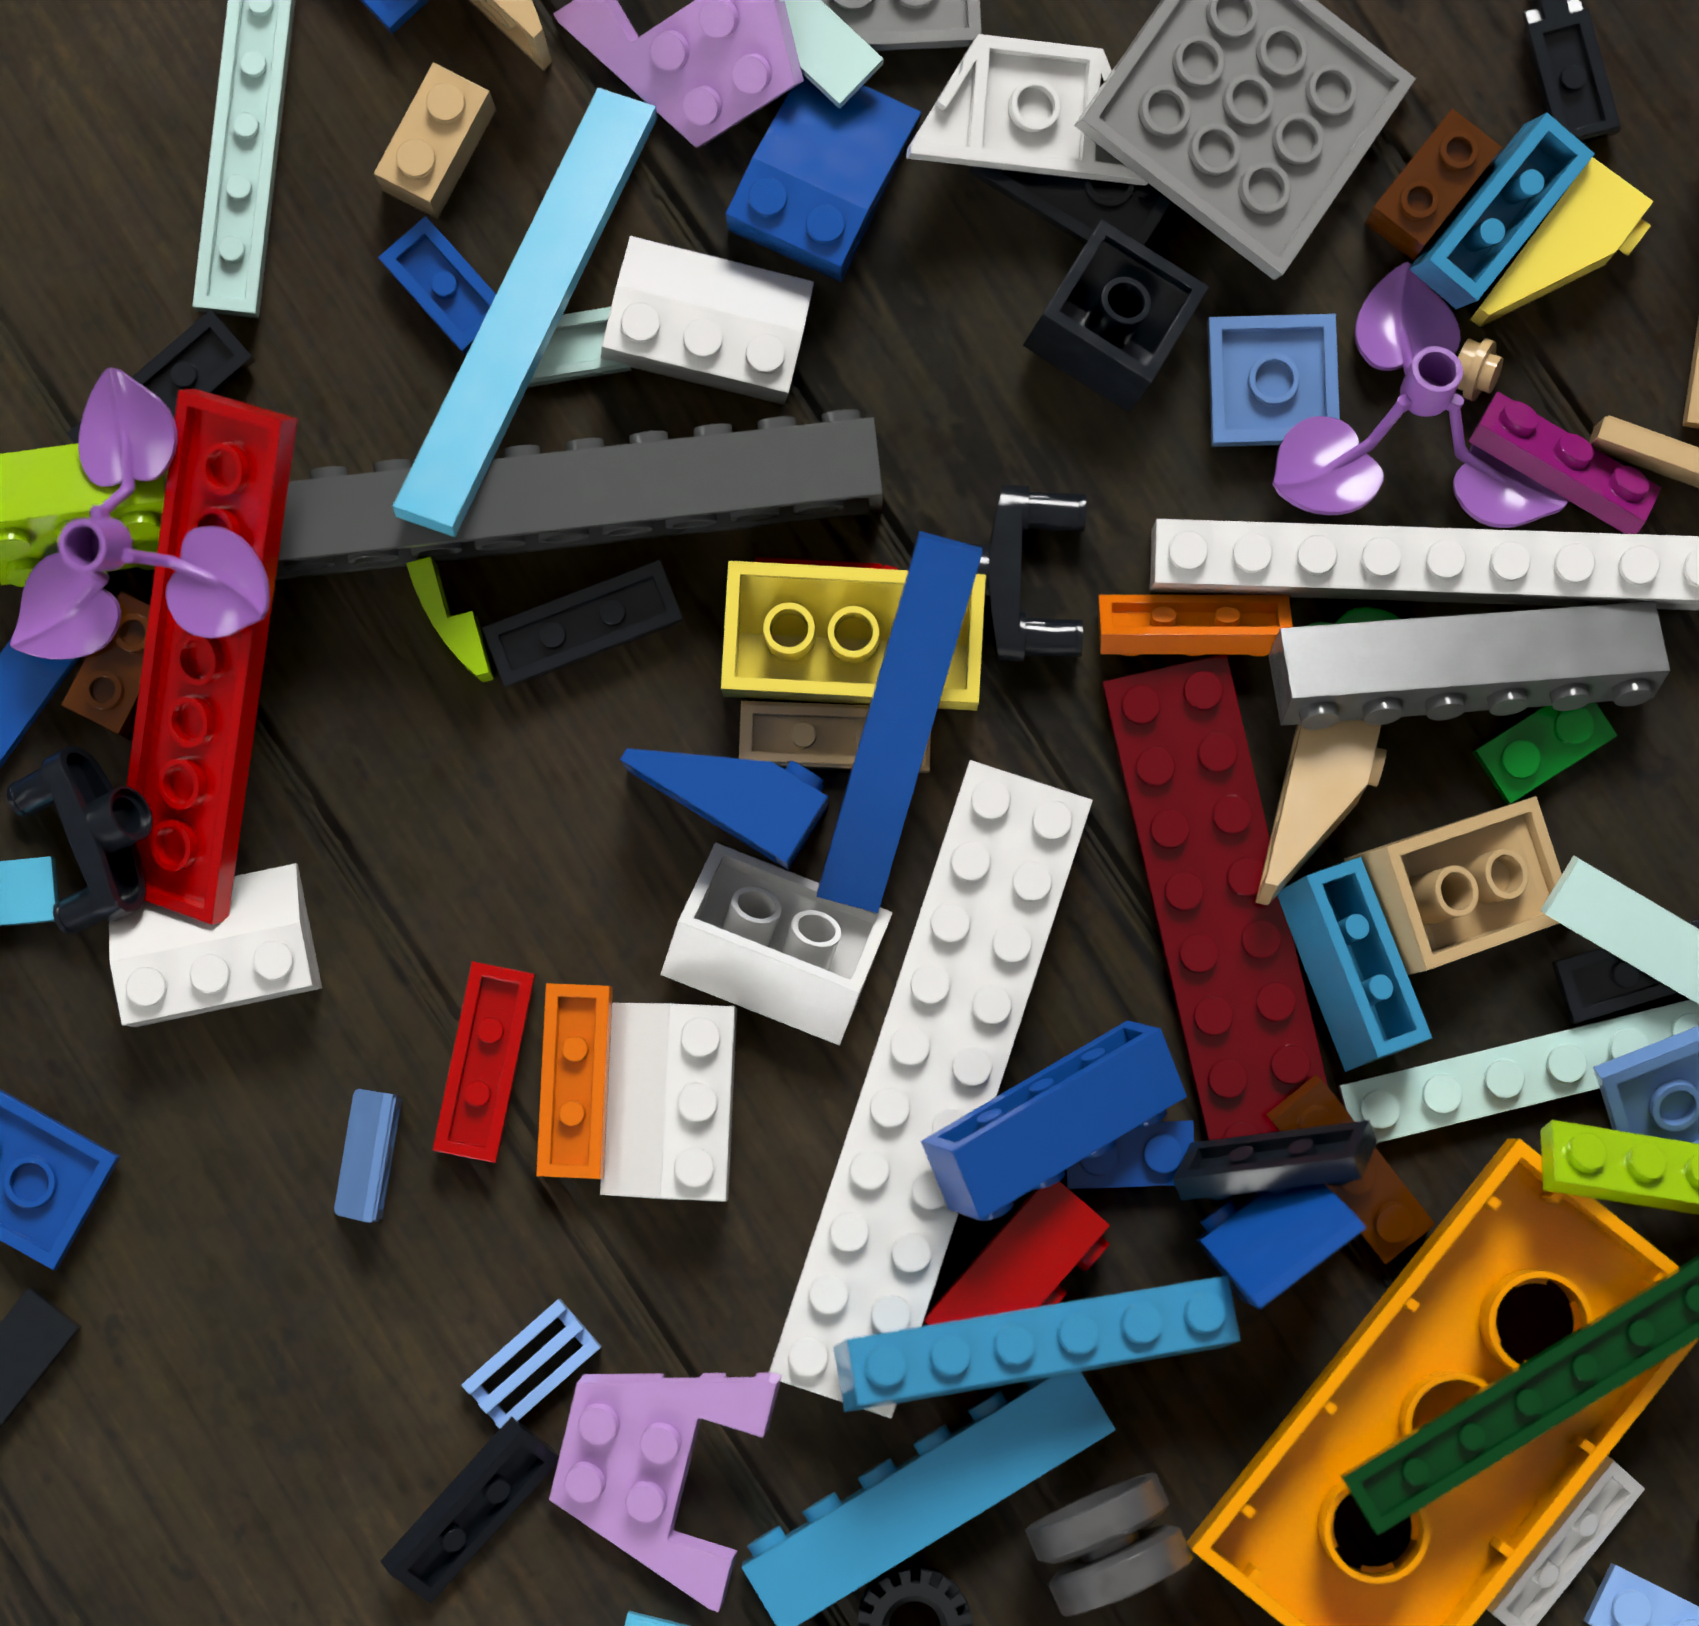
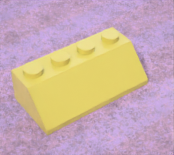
M728 561L721 677L723 697L870 705L908 570ZM976 574L937 709L974 711L978 709L986 575Z

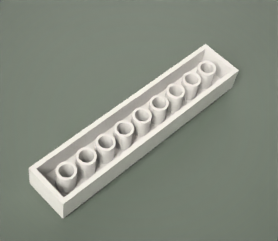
M972 760L969 761L769 1373L782 1375L781 1382L843 1402L834 1346L850 1338L922 1326L958 1213L948 1209L921 1141L997 1096L1093 800ZM896 1403L866 1408L865 1410L892 1418Z

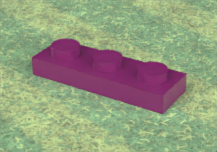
M1498 391L1487 406L1468 441L1625 534H1637L1646 522L1662 488L1648 480L1639 470L1622 465L1592 447L1583 437L1566 432L1537 415L1530 406L1514 401Z

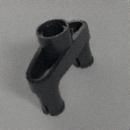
M1003 485L990 544L966 543L982 548V556L976 574L986 575L984 600L988 603L992 642L998 661L1024 662V655L1081 657L1083 620L1026 618V612L1020 611L1022 536H1027L1028 530L1084 532L1086 525V494L1029 492V486Z
M67 746L46 757L41 768L11 783L7 787L8 803L17 815L22 817L32 816L55 803L72 851L88 885L55 902L53 905L54 921L63 933L68 935L79 933L105 919L117 921L140 909L145 899L146 887L136 842L149 836L152 830L153 817L148 803L137 790L129 786H119L114 789L95 758L86 750L77 746Z

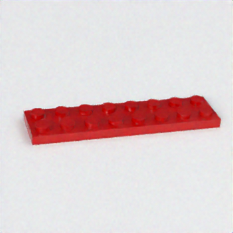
M187 389L178 390L174 420L177 428L178 443L176 454L167 473L157 553L181 558V547L185 536L189 531L197 527L215 526L233 531L252 547L264 567L269 585V608L264 619L229 636L204 638L193 635L184 630L174 620L167 605V584L176 570L155 566L126 786L137 790L145 798L153 817L152 830L149 836L136 842L145 879L146 894L144 900L213 925L223 922L229 916L298 418L201 390Z

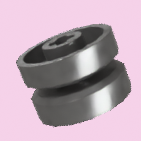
M1156 1473L1136 1476L1094 1492L1042 1517L1025 1529L1034 1553L1041 1562L1053 1564L1081 1556L1061 1568L1048 1584L1061 1615L1080 1614L1128 1598L1172 1575L1191 1562L1193 1556L1179 1527L1161 1525L1137 1532V1530L1157 1520L1170 1504Z

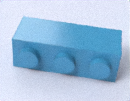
M1548 113L1525 123L1410 266L1409 270L1455 309L1478 301L1595 153Z
M1361 857L1307 875L1279 892L1277 896L1294 943L1345 1072L1396 1054L1432 1038Z

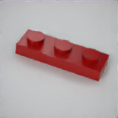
M472 961L433 1151L498 1163L536 974Z

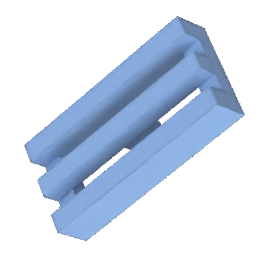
M559 1298L461 1386L469 1395L471 1394L475 1398L481 1409L486 1414L488 1413L495 1421V1425L500 1429L511 1416L517 1421L520 1420L602 1346ZM558 1317L566 1327L489 1394L482 1384ZM575 1336L583 1346L506 1413L499 1403Z

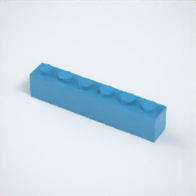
M1228 1276L850 1338L837 1344L833 1349L844 1412L1219 1349L1241 1341L1229 1278Z
M1078 1372L1026 1381L1028 1387L1008 1399L1005 1398L1001 1390L997 1391L971 1407L968 1412L973 1420L951 1433L946 1424L936 1428L913 1443L918 1453L914 1457L897 1467L891 1458L884 1460L857 1478L863 1488L840 1501L836 1492H833L806 1508L802 1513L808 1522L785 1535L782 1528L777 1526L748 1544L747 1548L752 1556L743 1561L741 1568L776 1626H798L1115 1431V1427L1082 1373Z

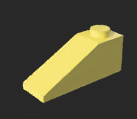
M1592 157L1470 320L1479 327H1482L1604 266L1617 250L1628 256L1651 226L1642 219V216L1653 201Z

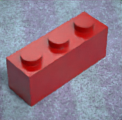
M1060 1181L1046 1188L1035 1189L926 1313L923 1321L928 1325L1059 1304L1067 1293L1059 1284L1075 1265L1083 1272H1086L1110 1244L1102 1237V1234L1110 1225Z

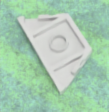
M978 34L907 148L906 159L1144 186L1148 184V182L1074 126L1112 72L1103 49Z

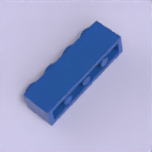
M1127 1020L923 1139L921 1143L948 1209L977 1220H991L1007 1213L1013 1207V1200L1028 1191L1046 1188L1059 1182L1065 1176L1064 1170L1080 1160L1098 1157L1109 1152L1116 1146V1139L1130 1130L1147 1127L1159 1122L1167 1115V1108L1186 1098L1187 1095L1161 1028Z

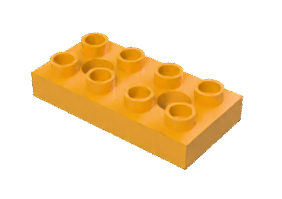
M1520 1138L1507 1139L1187 1540V1545L1193 1552L1284 1626H1472L1699 1338L1410 1515L1412 1527L1410 1543L1403 1554L1394 1562L1380 1566L1361 1565V1568H1356L1343 1562L1337 1554L1335 1548L1338 1547L1334 1534V1513L1340 1502L1350 1493L1340 1475L1519 1366L1502 1349L1496 1325L1498 1306L1505 1294L1514 1286L1517 1288L1531 1283L1546 1285L1547 1280L1556 1284L1569 1299L1574 1322L1573 1332L1676 1270L1679 1266L1594 1198L1544 1191L1542 1156Z

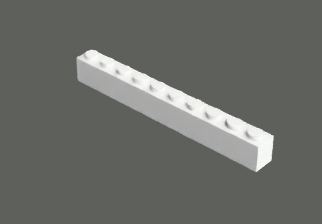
M1156 519L1151 530L1150 592L1212 595H1289V597L1582 607L1655 601L1657 609L1699 610V536Z

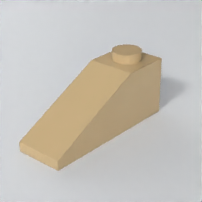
M1363 720L1338 721L1331 727L1318 730H1309L1303 728L1301 724L1297 725L1256 903L1268 906L1357 805L1366 786H1378L1387 752L1385 749L1376 747L1381 725H1370Z

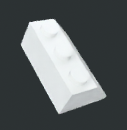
M630 236L613 297L600 358L623 363L633 368L784 405L794 373L814 282Z
M715 842L678 920L660 975L840 1045L893 912L880 907L879 912L875 913L818 898L816 895L819 883Z
M296 863L234 876L229 916L221 923L211 925L145 900L140 909L117 921H109V961L121 1023L124 1026L139 1027L322 989L299 868Z
M612 1003L604 1179H601L600 1195L728 1201L737 1008L735 1006Z

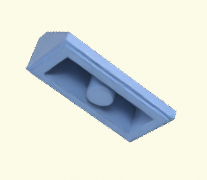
M364 1089L355 1090L352 1098L334 1206L335 1213L338 1216L370 1223L379 1222L380 1219H383L402 1105L400 1095Z

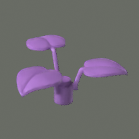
M1410 262L1401 264L1385 276L1368 295L1358 314L1354 333L1357 348L1369 365L1382 371H1392L1403 367L1405 378L1400 387V396L1374 431L1360 444L1355 431L1342 420L1333 417H1310L1293 426L1285 435L1278 449L1273 486L1276 492L1292 505L1315 514L1341 515L1359 510L1376 496L1383 483L1381 467L1367 453L1378 445L1405 411L1409 410L1417 416L1429 417L1438 415L1446 409L1449 411L1454 454L1458 460L1465 463L1454 476L1453 491L1462 509L1470 517L1487 526L1510 528L1560 512L1566 506L1567 499L1479 447L1471 444L1470 451L1467 449L1461 416V407L1464 399L1455 393L1463 376L1462 364L1455 355L1461 339L1458 322L1448 305L1425 282L1409 270L1412 264Z
M107 368L95 384L83 413L78 449L83 470L93 483L103 487L115 486L121 483V487L101 505L91 507V518L75 519L69 522L63 528L59 537L60 553H54L43 558L37 563L27 578L22 593L19 618L10 646L15 650L46 659H74L94 654L103 649L113 639L121 621V608L117 599L103 588L109 581V575L105 571L118 569L125 563L148 564L176 570L167 584V605L174 620L184 630L196 636L204 638L229 636L264 619L269 608V585L264 567L252 547L233 531L215 526L194 528L185 536L181 547V558H177L171 555L133 549L132 538L126 526L119 520L110 518V513L133 494L135 479L141 481L155 480L168 470L176 454L178 443L176 424L168 407L154 393L120 369Z

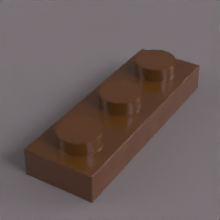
M1317 1074L1266 1114L1278 1131L1355 1122ZM1376 1147L1362 1179L1354 1180L1341 1186H1329L1325 1183L1364 1224L1366 1228L1360 1232L1361 1236L1385 1264L1436 1225Z

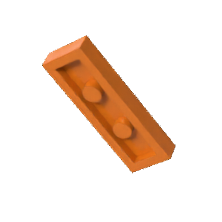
M1099 595L1100 654H1121L1124 656H1138L1141 654H1185L1188 656L1248 654L1251 656H1265L1270 653L1279 629L1293 627L1289 595Z
M546 983L536 1176L604 1179L613 999L612 986Z

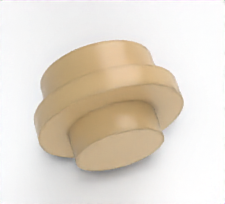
M1485 338L1480 343L1468 339L1462 347L1458 358L1463 367V376L1457 389L1463 391V398L1475 401L1481 391L1491 393L1494 389L1503 365V357L1495 355L1496 341Z

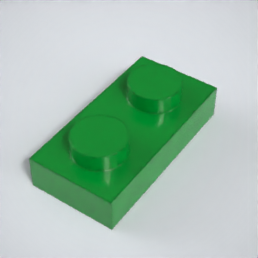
M1596 702L1588 703L1582 708L1571 711H1557L1552 706H1544L1472 753L1505 804L1509 805L1612 740L1617 734Z

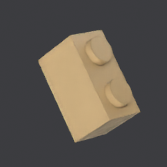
M433 62L374 172L382 191L438 219L496 111L490 91Z

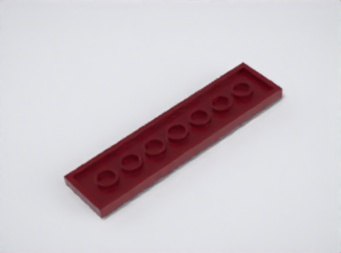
M1227 654L1102 681L1103 695L1206 1139L1215 1140L1279 1132L1266 1116L1267 1113L1316 1074L1327 1086L1328 1084L1294 940L1278 896H1276L1268 906L1256 903L1270 837Z

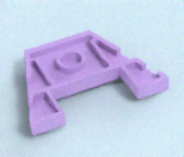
M573 0L554 13L558 23L646 103L656 106V112L696 148L707 144L804 81L785 1L694 0L640 37H638L617 0Z
M664 1373L583 1374L576 1385L549 1500L708 1609L719 1612L725 1602L738 1550L674 1530L701 1419H705L764 1437L769 1429L782 1375L776 1373H757L755 1377H726V1373H702L700 1378H664Z

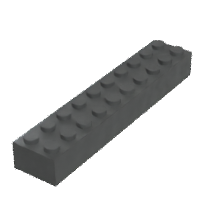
M847 409L824 413L821 415L822 423L796 426L795 417L785 416L760 420L757 422L758 430L732 433L731 424H709L694 428V437L668 440V432L646 431L630 435V444L604 447V439L582 438L566 442V451L540 454V446L507 447L501 450L502 458L492 460L456 537L395 517L392 506L412 467L411 460L392 459L379 461L373 464L374 472L348 475V468L344 466L312 469L309 471L310 479L289 481L275 580L407 566L406 563L430 556L435 562L882 513L883 493L874 417L860 418L859 410Z

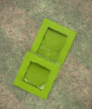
M431 556L406 563L421 605L433 627L448 648L482 683L494 680L479 620L473 611L451 616L438 566Z

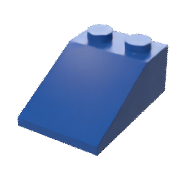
M803 75L804 81L790 90L753 155L727 209V227L730 232L842 283L919 121L921 111L864 85L839 109Z
M628 748L620 758L628 772L788 871L829 807L828 796L821 792L824 788V785H822L823 780L794 761H790L786 769H783L769 761Z
M1325 1184L1293 1187L1281 1193L1258 1191L1238 1208L1230 1199L1200 1222L1206 1229V1232L1198 1237L1196 1241L1222 1276H1228L1230 1286L1240 1300L1260 1309L1366 1227Z

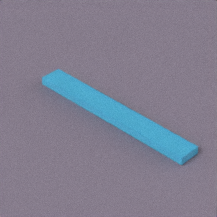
M597 88L392 506L395 517L456 537L657 120L656 106Z

